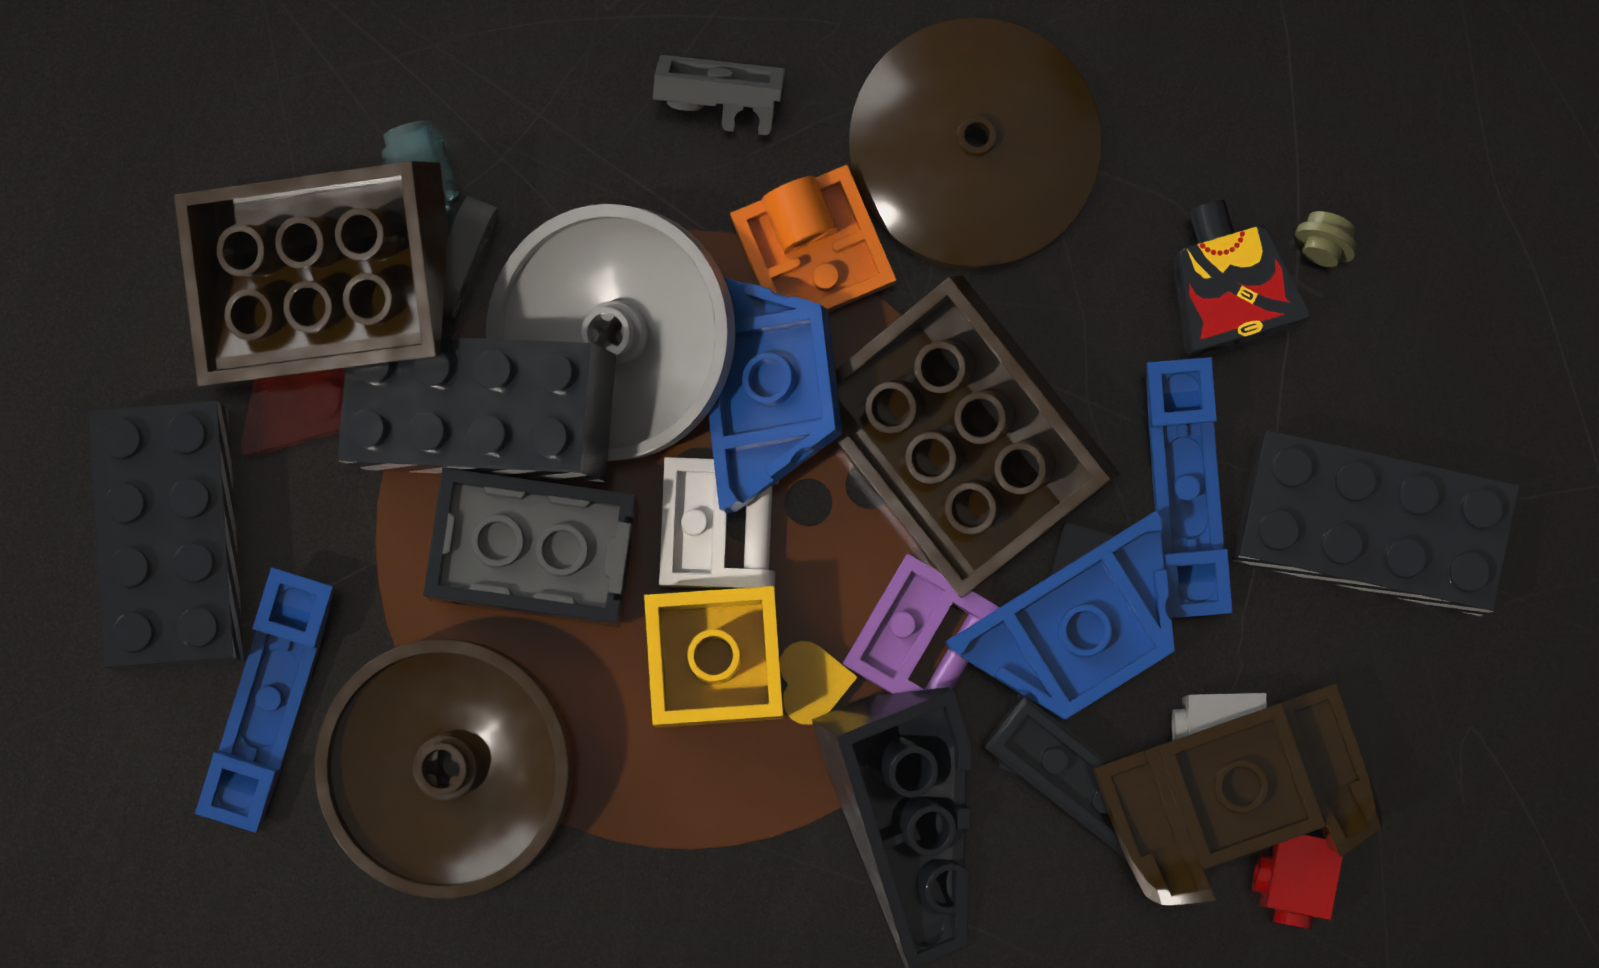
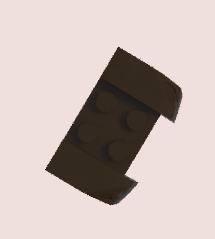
M1336 684L1093 769L1127 862L1144 895L1161 905L1216 901L1203 871L1210 867L1318 829L1322 830L1329 849L1337 852L1341 857L1360 845L1382 827V812Z

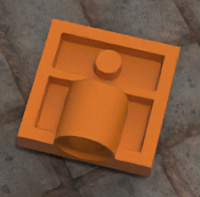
M848 165L818 177L806 176L788 182L764 195L762 200L730 213V218L759 286L771 289L775 293L788 297L795 296L821 304L830 312L896 284L895 275Z

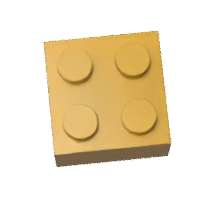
M774 586L644 595L652 722L655 728L783 719Z

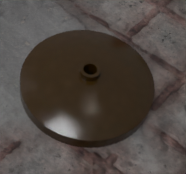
M959 18L943 21L925 27L900 41L883 56L866 78L858 94L850 123L849 160L852 176L865 208L874 222L889 238L909 253L927 262L957 270L978 271L1007 267L1027 260L1051 246L1071 227L1082 212L1094 187L1101 160L1102 138L1098 110L1093 96L1076 66L1055 45L1039 34L1010 22L990 18ZM975 128L982 129L986 132L985 140L987 143L981 147H973L966 142L964 134H971Z
M431 639L402 645L379 655L359 669L343 685L325 715L316 744L314 761L316 791L322 814L336 842L346 855L364 872L384 885L403 893L432 899H453L485 892L507 882L530 866L543 853L560 827L568 807L573 780V756L567 727L558 706L544 685L526 667L507 654L484 644L460 639ZM448 754H451L452 761L459 763V775L451 777L445 773L443 760Z

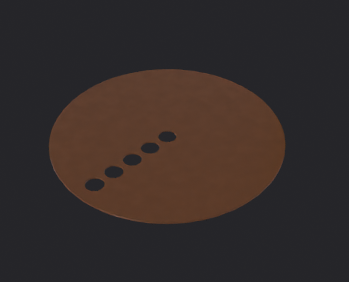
M687 230L711 254L723 277L759 286L738 234L723 231ZM876 293L828 312L835 370L902 316ZM490 300L470 317L453 337L486 339V320ZM622 324L617 327L615 337L619 344L623 339V335L620 332ZM709 414L687 436L660 452L632 460L608 461L606 482L521 478L635 494L638 506L620 628L428 600L423 596L441 474L383 472L377 504L375 546L378 584L386 623L395 648L431 639L473 641L497 649L514 658L544 685L558 706L566 724L573 756L572 789L562 824L616 842L649 848L693 850L729 847L772 838L811 824L842 808L830 780L814 726L800 725L791 720L785 712L783 694L788 684L783 680L781 672L783 719L661 728L653 726L644 595L722 590L659 586L664 457L713 459ZM836 440L780 479L778 484H773L769 570L776 572L775 605L779 663L784 650L792 643L810 641L820 646L839 663L843 664L907 553L939 571L886 503L877 508L868 509L856 505L849 498L846 491V479L856 465ZM804 479H813L821 482L827 487L832 497V508L828 517L821 523L813 526H804L796 523L790 518L785 508V497L788 490L793 484ZM727 531L725 568L744 569L745 543L734 540ZM996 572L972 591L991 602ZM953 604L950 606L908 678L909 681L925 689L948 650L945 642L958 633L968 615L966 612ZM969 663L962 677L960 678L958 684L956 685L954 689L955 694L958 691L971 663ZM851 671L858 678L831 712L870 696L890 693Z

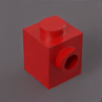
M1301 835L1271 846L1269 855L1259 853L1252 882V891L1261 893L1259 906L1275 909L1273 922L1310 930L1312 929L1313 918L1331 920L1343 856L1340 857L1337 852L1329 849L1325 839L1308 835Z

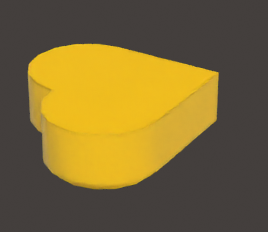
M810 641L792 643L784 650L780 657L781 676L788 684L783 694L784 709L791 720L800 725H813L812 719L830 713L858 678L820 646Z

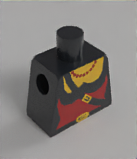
M1225 200L1203 204L1189 211L1199 244L1179 250L1173 258L1183 342L1187 359L1302 326L1310 318L1308 308L1264 225L1235 233Z

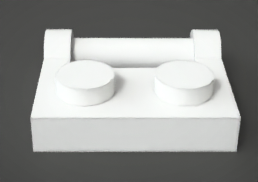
M664 457L659 586L702 589L774 586L775 590L776 572L769 570L772 486L746 504L744 569L725 568L727 513L719 509L714 459Z

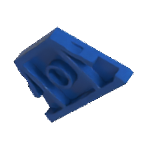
M724 277L731 296L735 316V347L726 383L708 414L719 509L725 513H732L741 509L841 436L843 432L828 309L815 302L795 296L788 297L762 286L748 282L745 284Z
M1154 511L953 636L945 644L951 652L1060 719L1066 720L1175 651L1172 620L1169 617V588L1167 570L1164 568L1161 531L1163 529L1160 515L1157 511Z

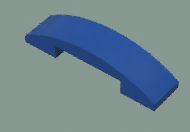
M1212 357L1147 362V401L1155 511L1158 512L1162 519L1163 531H1161L1164 568L1167 570L1169 588V617L1179 618L1233 613L1228 550L1224 549L1214 422L1217 421Z
M271 567L252 628L256 630L219 751L213 754L195 814L254 833L259 832L281 774L305 701L324 634L334 586Z

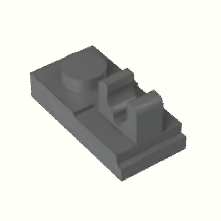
M660 55L654 76L653 99L667 101L670 107L684 111H696L703 109L705 105L716 106V103L723 104L722 127L725 131L731 132L734 131L736 114L743 110L744 106L753 107V111L759 117L758 135H768L772 128L775 101L781 100L785 68Z

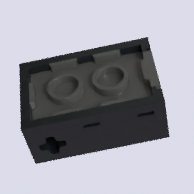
M442 468L423 596L434 602L620 628L638 500L635 494Z

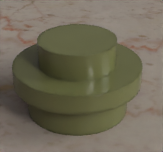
M1316 211L1310 213L1307 221L1298 225L1294 235V240L1302 249L1303 256L1309 261L1324 267H1334L1338 263L1353 260L1358 248L1354 240L1357 233L1355 226L1347 219L1330 212Z

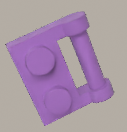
M907 553L842 665L890 694L943 687L955 689L969 662L951 652L949 648L925 689L909 681L908 678L952 604L968 614L958 633L1000 607L973 591L960 598L939 571Z

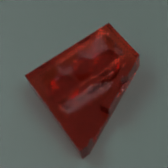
M346 368L254 379L240 446L243 457L247 459L339 433Z

